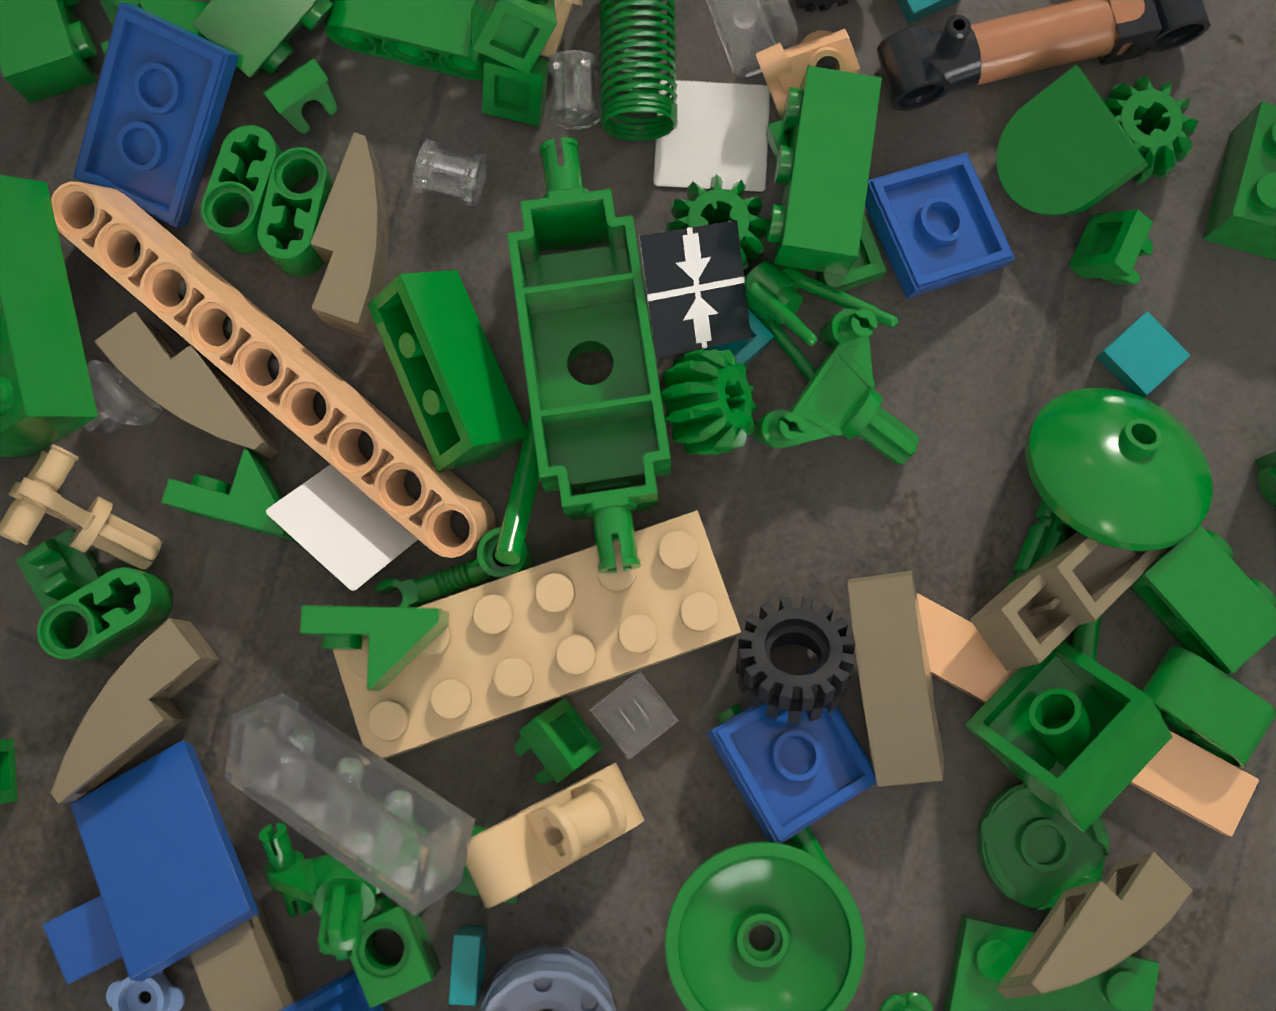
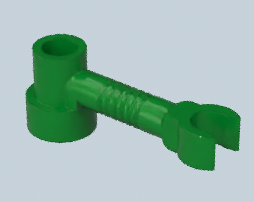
M501 527L490 530L481 538L477 547V558L418 579L411 578L404 581L394 578L385 579L379 582L373 590L381 594L400 590L403 599L399 607L417 608L425 605L430 600L442 597L450 592L453 593L455 590H461V588L464 589L467 586L470 587L472 584H478L492 578L498 580L532 568L534 566L532 549L529 542L525 539L520 562L504 567V563L499 562L495 558V551Z

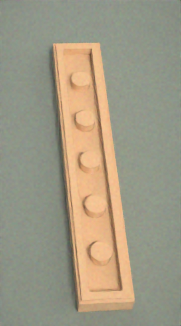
M917 593L931 675L985 704L1017 669L1007 671L972 622ZM1170 731L1172 738L1129 784L1218 833L1232 837L1259 779Z

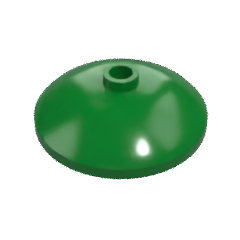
M1108 388L1072 390L1057 396L1047 403L1030 426L1025 443V458L1029 475L1036 490L1048 507L1060 519L1090 539L1123 550H1160L1173 546L1187 538L1201 524L1210 509L1213 497V480L1210 467L1202 449L1189 430L1176 417L1146 398L1130 392Z
M766 841L748 842L726 848L714 854L700 864L685 880L672 903L668 915L665 932V954L668 972L674 989L688 1011H845L858 988L865 961V935L862 919L851 893L842 880L825 863L806 851L791 845ZM758 925L768 926L772 930V939L764 947H756L749 942L751 930Z

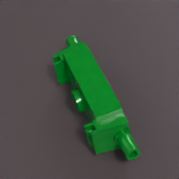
M561 137L564 165L559 166L555 140L553 138L544 141L539 146L546 194L541 199L520 201L524 231L507 233L539 478L545 493L560 491L561 505L566 518H572V521L593 518L599 561L598 572L617 573L613 547L615 540L619 541L623 571L634 570L641 566V561L638 558L632 512L653 509L652 506L657 505L658 492L655 477L670 475V450L633 215L615 217L611 189L589 192L588 189L583 187L579 160V143L577 140L571 137ZM608 242V246L547 255H540L539 251ZM586 351H599L612 361L613 369L603 382L595 385H584L576 381L569 373L573 359ZM643 483H644V485H642V486L630 487V485H637V484H643ZM587 492V494L573 496L575 493Z

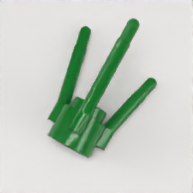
M765 261L757 265L744 279L748 308L753 311L758 320L774 335L776 343L808 381L811 380L817 370L780 326L782 324L786 325L807 345L812 346L816 344L817 336L795 315L803 301V296L798 292L800 288L846 309H868L875 314L877 322L890 328L896 327L898 324L896 316L813 279L798 268L786 267L781 271L772 262Z

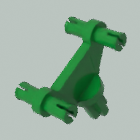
M847 308L836 312L824 324L825 328L820 329L821 341L833 348L789 411L785 409L772 410L757 421L758 426L754 427V433H752L754 439L770 448L781 449L830 436L842 435L848 440L859 436L891 462L902 465L916 452L919 437L880 407L883 397L874 390L875 382L872 374L869 335L874 333L871 330L877 328V318L868 309L856 310Z
M404 795V806L400 796L389 802L388 810L391 813L397 831L391 841L305 859L301 852L294 851L284 823H276V833L272 824L260 831L259 840L262 842L268 858L264 870L269 886L280 891L286 906V912L290 917H297V906L301 916L309 913L314 907L321 917L318 948L322 954H334L338 961L350 958L352 949L358 947L361 943L363 921L374 909L376 894L382 892L387 885L407 870L410 872L412 885L416 889H423L424 883L422 878H425L427 888L432 887L438 882L439 874L436 871L431 855L436 845L431 827L421 823L414 796Z

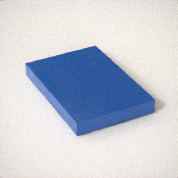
M119 3L73 178L83 183L116 189L130 198L147 214L176 228L188 226L239 55L133 4Z
M182 740L70 804L130 980L140 982L146 980L259 914L192 744Z

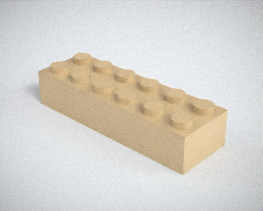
M698 510L636 531L638 558L641 561V566L637 569L623 571L619 541L615 540L613 547L617 573L598 572L597 546H593L417 607L440 608L449 612V626L381 691L367 690L369 638H363L362 650H333L368 763L391 758L740 634L741 630Z

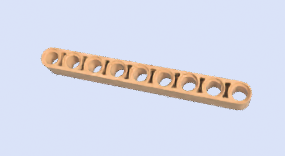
M73 181L62 184L55 190L51 203L57 230L430 550L442 557L455 558L477 549L481 538L490 530L495 529L496 518L493 509L485 499L452 471L437 472L431 455L426 449L125 194L113 188ZM92 205H94V208H95V210H94V217H93V220L91 221L90 211H91ZM137 241H139L140 255L136 261L134 247ZM182 278H184L186 284V294L183 300L180 299L178 293L179 283ZM227 315L230 317L233 325L229 340L225 338L223 332V322ZM272 353L277 357L279 363V373L275 380L272 379L268 371V360ZM317 392H320L326 402V414L322 420L316 416L313 409V399ZM362 431L368 433L374 445L373 455L370 460L364 458L358 447ZM408 470L415 473L420 480L422 487L418 500L411 498L406 492L404 477ZM454 510L462 513L468 520L470 529L467 540L460 539L452 531L450 518Z

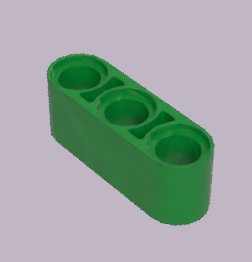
M333 0L334 6L329 12L324 31L327 37L337 45L354 52L463 79L483 81L484 61L487 56L472 49L470 11L476 0Z

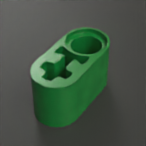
M255 125L238 127L227 135L223 141L201 204V214L206 225L230 250L239 254H252L262 249L257 235L258 225L273 163L283 153L270 133ZM240 210H249L248 216L242 224L232 228L227 227V223L234 213Z
M295 147L284 151L273 163L257 231L261 247L284 273L292 277L310 276L316 273L324 264L310 243L335 181L322 158L315 151L304 147ZM308 177L318 178L316 185L310 191L294 193L297 184L301 180ZM299 233L302 235L301 240H297ZM286 243L289 244L288 249L284 248Z
M126 567L113 569L45 610L37 626L39 644L47 654L55 658L83 661L99 660L162 623L172 609V590L163 578L155 574ZM134 587L140 588L141 593L135 596L132 589ZM134 600L135 610L123 608ZM105 607L114 608V609H112L111 611H109V610H107ZM83 616L88 627L87 636L82 644L76 647L71 640V628L74 622Z
M1178 646L1169 647L1141 690L1152 698L1165 724L1197 746L1240 769L1245 767L1276 718V710L1268 702L1202 657Z

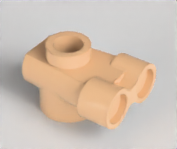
M846 29L833 33L825 30L815 31L807 35L798 45L783 49L780 42L755 53L781 120H783L789 87L800 88L808 65L816 67L817 62L822 57L832 56L837 61L831 69L852 73L861 71Z

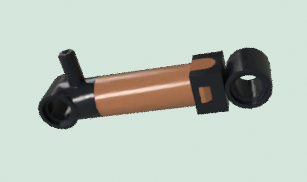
M1072 0L972 24L963 15H953L947 20L944 29L938 32L927 26L910 27L898 31L883 40L877 47V55L892 108L907 111L934 103L948 92L1099 57L1101 66L1141 57L1148 46L1152 51L1171 50L1202 36L1211 24L1203 0Z

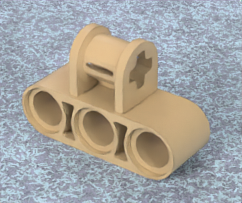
M615 762L457 845V848L485 907L490 908L523 892L644 822L645 819Z

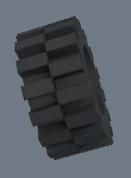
M791 597L780 598L778 611H775L769 601L760 606L759 617L751 613L746 619L745 630L741 629L736 660V674H739L738 685L742 693L750 690L748 702L755 709L763 702L767 703L765 716L774 720L777 719L780 709L788 711L787 723H799L801 711L807 712L810 722L820 719L823 706L831 713L838 707L840 697L844 698L848 690L856 657L853 654L856 645L853 635L846 636L848 624L842 617L831 623L832 608L824 604L819 613L811 611L813 599L802 597L801 608H792ZM796 644L814 652L819 659L820 665L811 674L801 676L790 675L780 671L772 664L770 654L778 646Z

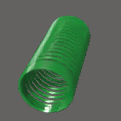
M599 0L601 128L613 137L629 141H647L669 135L678 124V105L675 103L677 101V94L675 93L677 91V84L675 83L677 79V74L675 73L677 54L675 53L676 43L674 42L676 41V33L674 32L676 30V23L674 22L676 18V13L674 12L675 0H667L666 4L661 2L663 0H615L620 2L617 4L611 3L614 0ZM630 5L657 6V8L638 10L627 9L623 7H627ZM616 10L617 12L621 13L615 15L612 12ZM667 10L668 12L664 14L660 11ZM633 15L656 16V18L628 19L624 17ZM616 20V21L622 22V23L614 24V23H612V22H614V21ZM662 20H667L668 22H667L666 24H664V23H661L660 21H662ZM639 25L655 26V28L629 29L625 27ZM617 30V31L623 32V33H619V34L616 35V34H614V33H612V32H614V31ZM667 30L668 32L663 34L660 31ZM645 35H646V36H653V37H654V38H647V39H632V38H626V37H630V36H645ZM617 40L624 43L615 44L613 42ZM666 40L668 42L663 44L659 41ZM632 46H651V47H653V48L637 49V48H628V47H632ZM618 50V51L625 52V53H622V54H618V55H617V54H615V53H613V52H615V51ZM666 50V51H668V52L665 53V54H662V53H660L659 51ZM649 56V57H652V58L642 59V58H629V57ZM662 60L668 61L665 64L659 63ZM622 61L626 63L617 65L614 62ZM646 66H647V67H651V68H631V67H646ZM661 70L668 71V73H665V74H661V73H657V72H659V71H661ZM623 71L627 73L618 75L615 72ZM661 80H664V81H667L668 83L661 84V83H655V82H659V81H661ZM617 81H623V82H628V83H627V84L618 85V84H616L615 82H617ZM661 90H664V91L668 92V93H665V94H663V95H662V94H659V93H653V92H659V91H661ZM624 91L628 92L629 94L618 95L616 94V92ZM629 112L659 113L662 115L648 118H636L623 116L619 114ZM613 117V118H615V119H617V120L625 121V122H630V123H648V124H628V123L618 122V121H615V120L610 119V118Z

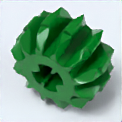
M1148 75L1137 79L1132 87L1123 81L1121 84L1114 86L1107 95V98L1103 100L1149 164L1148 167L1132 177L1135 186L1145 183L1151 175L1158 180L1168 176L1175 169L1176 162L1183 161L1191 152L1193 143L1189 137L1196 131L1198 120L1182 115L1189 108L1191 98L1175 101L1170 96L1172 81L1162 84L1158 90H1154Z
M717 174L711 178L710 191L707 192L700 185L692 181L687 187L688 200H673L671 214L675 220L666 224V232L737 220L743 272L746 274L749 266L747 258L761 259L765 249V245L760 239L766 236L768 219L758 216L763 207L761 197H751L742 200L746 187L743 181L740 180L733 184L730 191L723 190V182Z
M705 349L687 352L684 354V357L674 359L672 368L663 371V380L667 388L661 392V399L665 403L667 411L664 418L670 421L672 425L671 437L673 441L682 443L688 455L723 454L732 452L734 448L745 445L747 435L754 433L755 427L751 416L752 413L757 411V406L752 401L751 395L754 386L749 385L746 380V367L744 363H736L735 356L730 350L718 351L713 349L705 351Z

